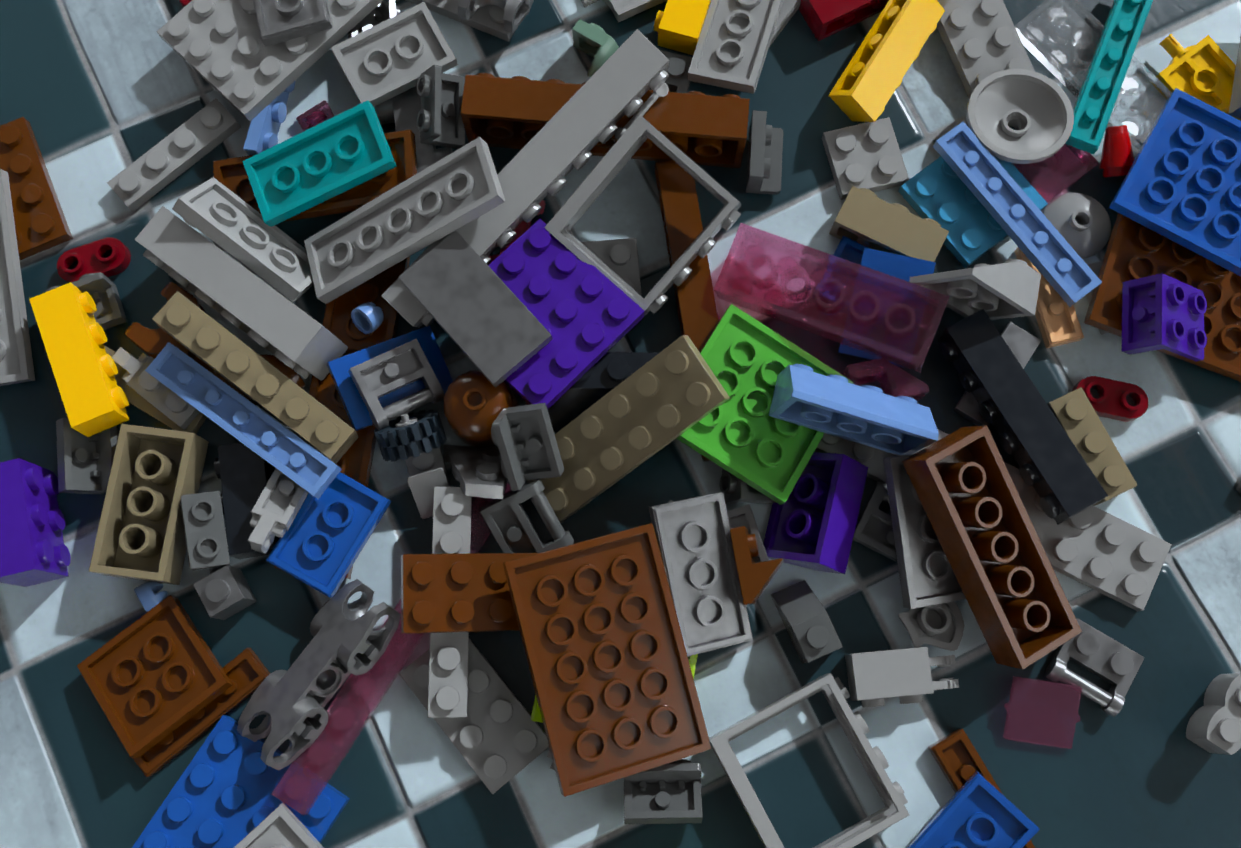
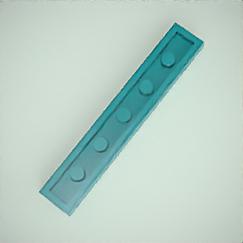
M1114 0L1074 105L1073 129L1065 144L1093 155L1098 150L1153 0Z

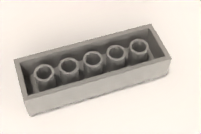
M164 206L159 209L135 238V241L146 248V251L142 254L144 257L163 269L169 276L193 292L195 296L211 308H214L225 319L240 328L250 338L266 348L276 358L305 379L311 373L322 381L329 373L327 362L340 358L349 348L323 325Z

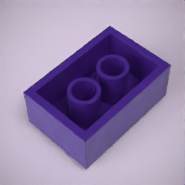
M20 458L0 462V583L27 587L69 577L67 566L70 565L71 558L69 550L64 544L62 530L65 528V518L58 506V478L53 471Z

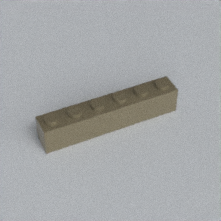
M177 291L152 318L163 331L333 463L337 464L359 438L352 427Z

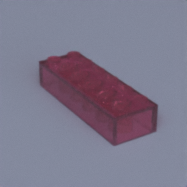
M740 223L714 287V291L719 299L917 372L922 370L950 296L743 223Z

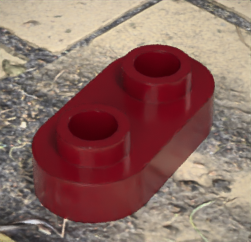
M106 237L64 252L57 261V272L68 283L75 282L81 276L89 273L101 272L108 278L126 270L131 261V253L120 240ZM112 250V254L104 258L105 252ZM78 261L77 267L70 269L71 265Z
M1088 376L1079 381L1072 390L1074 391L1082 387L1095 412L1100 417L1129 422L1142 416L1148 408L1149 402L1145 391L1131 383L1098 376ZM1090 388L1098 391V399L1090 394ZM1126 396L1134 399V406H1130L1127 403Z

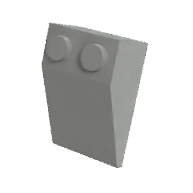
M1008 259L1002 264H976L974 268L910 277L909 284L965 318L984 309L991 320L1035 315L1041 274L1028 266L1027 262L1023 260Z

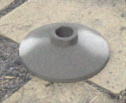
M1082 193L1062 194L1054 198L1043 211L1046 218L1082 259L1097 254L1109 240L1111 234L1109 215L1096 199ZM1075 218L1082 219L1085 225H1079Z

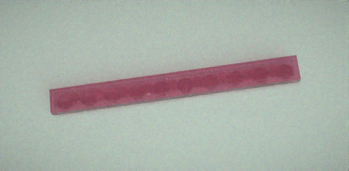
M508 483L505 490V494L512 491L511 486ZM472 497L470 554H477L491 533L480 513V508L495 499ZM401 599L394 608L400 614ZM400 616L398 628L385 652L368 672L361 675L350 674L326 711L329 718L325 729L315 742L292 762L272 792L273 796L303 816L309 813L425 633L401 634Z

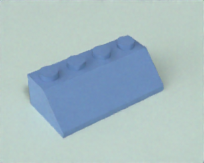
M804 364L788 365L777 376L769 412L771 417L900 456L914 454L938 441L939 433L930 408L917 404V400L914 398L890 396L884 394L883 390L876 386L848 383L847 378L840 375L825 376L815 373L813 368Z

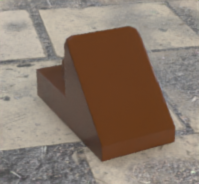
M745 526L731 528L730 533L744 605L755 604L784 562V559L754 563L753 557L759 556L755 533L748 534V529Z

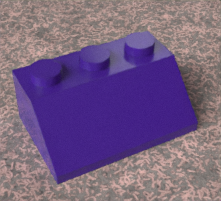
M814 452L787 501L782 505L778 503L772 504L763 542L768 558L772 560L783 558L784 563L815 571L845 574L869 467L845 454Z

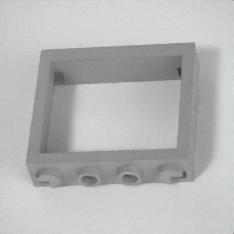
M639 114L544 228L582 262L596 267L645 311L644 315L649 311L655 314L668 300L665 293L673 283L680 286L690 275L692 269L688 266L697 256L703 259L717 243L713 237L720 229L724 228L727 231L738 220L741 214L737 210L741 204ZM648 138L724 204V207L643 298L569 231Z
M831 673L818 677L709 737L714 753L765 848H784L734 754L729 741L820 691L823 692L885 807L813 848H853L909 816L904 804L908 803L903 794L905 793L897 781L892 783L884 770L889 767L884 754L878 746L872 748L865 735L869 732L865 720L858 711L852 712L846 701L850 697L847 688L843 686L839 677L834 679Z

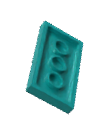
M368 100L242 161L263 221L270 227L397 167L374 106Z

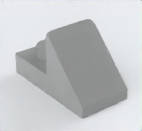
M441 446L439 448H432V451L429 453H421L418 457L414 458L411 456L405 460L410 476L407 478L422 519L433 517L434 487H452Z

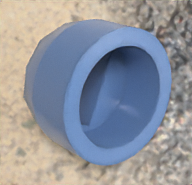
M372 302L360 304L351 312L353 323L365 334H370L382 324L384 318L382 309Z
M149 581L134 588L139 601L147 612L167 598V591L157 593L163 588L162 583Z

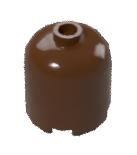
M470 370L459 375L449 385L444 396V414L453 432L464 443L477 448L498 447L492 440V423L503 408L520 406L514 392L504 381L495 388L480 370Z

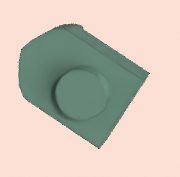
M579 19L572 29L573 46L594 58L587 73V76L591 77L617 51L619 46L610 35L606 34L603 28L595 23L588 24Z

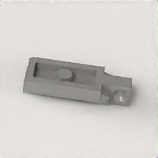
M122 347L112 356L116 363L127 370L121 377L127 382V385L185 430L200 413V411L145 371L154 360L151 356L148 357L142 353L136 359Z
M276 468L251 511L252 519L250 526L254 527V530L248 542H250L251 549L266 554L275 536L282 538L286 530H289L309 493Z

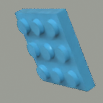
M941 156L901 185L898 190L922 219H933L942 228L949 231L943 244L965 269L1009 236ZM995 157L1033 203L1042 211L1048 205L1043 197L1011 162Z

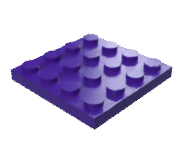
M539 219L488 266L552 335L553 340L504 380L528 405L546 403L548 410L644 317L645 311L596 267L582 262L544 228L547 224Z

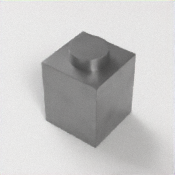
M229 565L193 584L210 618L226 620L257 602L241 569Z

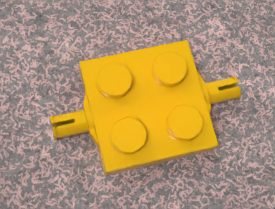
M1172 33L1167 36L1159 45L1173 59L1168 67L1160 72L1153 81L1168 97L1177 88L1229 114L1236 69L1233 61L1209 35L1196 45L1185 49L1173 37Z

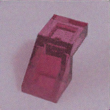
M884 358L847 365L842 373L843 376L853 381L855 385L879 381L883 393L894 397L908 396L919 401L929 392L926 383Z

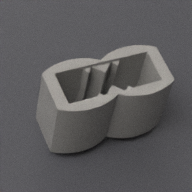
M1241 673L1220 674L1215 677L1206 689L1204 706L1196 710L1188 722L1186 738L1209 753L1232 755L1241 748Z

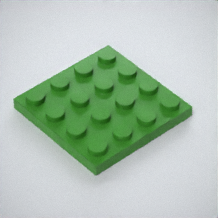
M730 304L700 352L730 399L676 439L779 505H782L787 501L825 433L769 416L777 376L788 365L793 364L810 366L813 368V372L825 376L843 375L741 309ZM848 379V383L853 384V381Z

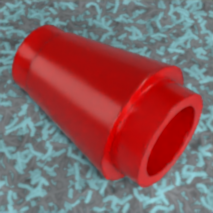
M1128 125L1106 127L1099 169H1103V177L1127 175L1135 160Z

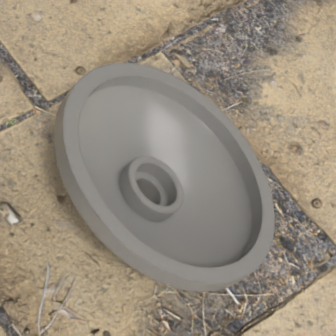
M1006 69L987 76L972 92L966 111L968 127L989 152L1001 160L1018 164L1040 162L1056 154L1067 142L1074 124L1072 104L1064 90L1047 76L1027 69Z

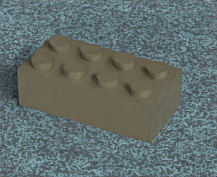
M121 424L89 572L112 577L180 585L187 551L180 499L183 495L199 492L209 443L207 440L191 432Z

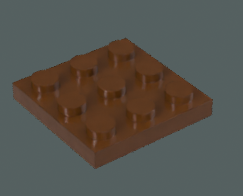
M169 595L77 665L129 756L133 758L142 756L233 685L178 598Z

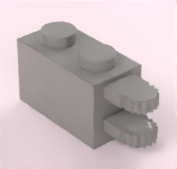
M928 647L845 655L850 699L852 701L861 700L862 708L885 706V698L899 697L900 704L923 702L922 694H933L934 690L959 688L958 679L942 678L939 681H932L930 666L946 667L956 664L955 655L929 657Z

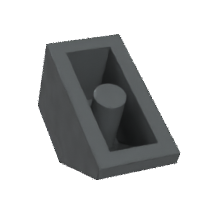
M806 580L771 594L802 664L811 662L843 647L827 611Z

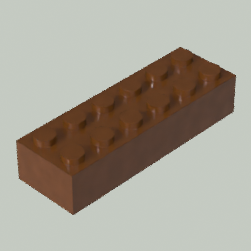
M987 425L962 427L902 461L997 664L1023 670L1082 632Z

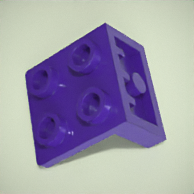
M1163 273L1123 282L1121 352L1132 355L1165 349L1193 361L1204 360V348L1207 344V336L1204 331V313L1207 310V301L1204 292Z

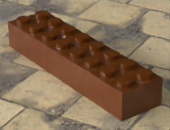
M489 73L466 74L461 117L468 142L470 143L476 138L481 137L489 147L522 149L586 82L572 84L565 83L559 79L537 81L530 80L524 76L502 78L495 77ZM648 90L641 97L643 104L653 94V90ZM668 91L665 97H659L642 116L697 165L729 168L741 167L747 139L750 99L741 98L734 94L711 96L699 91H690L688 93ZM634 114L629 118L624 115L615 126L623 128ZM615 134L605 144L599 141L589 151L593 154L592 156H605L617 142ZM648 138L631 157V159L649 161L671 159Z

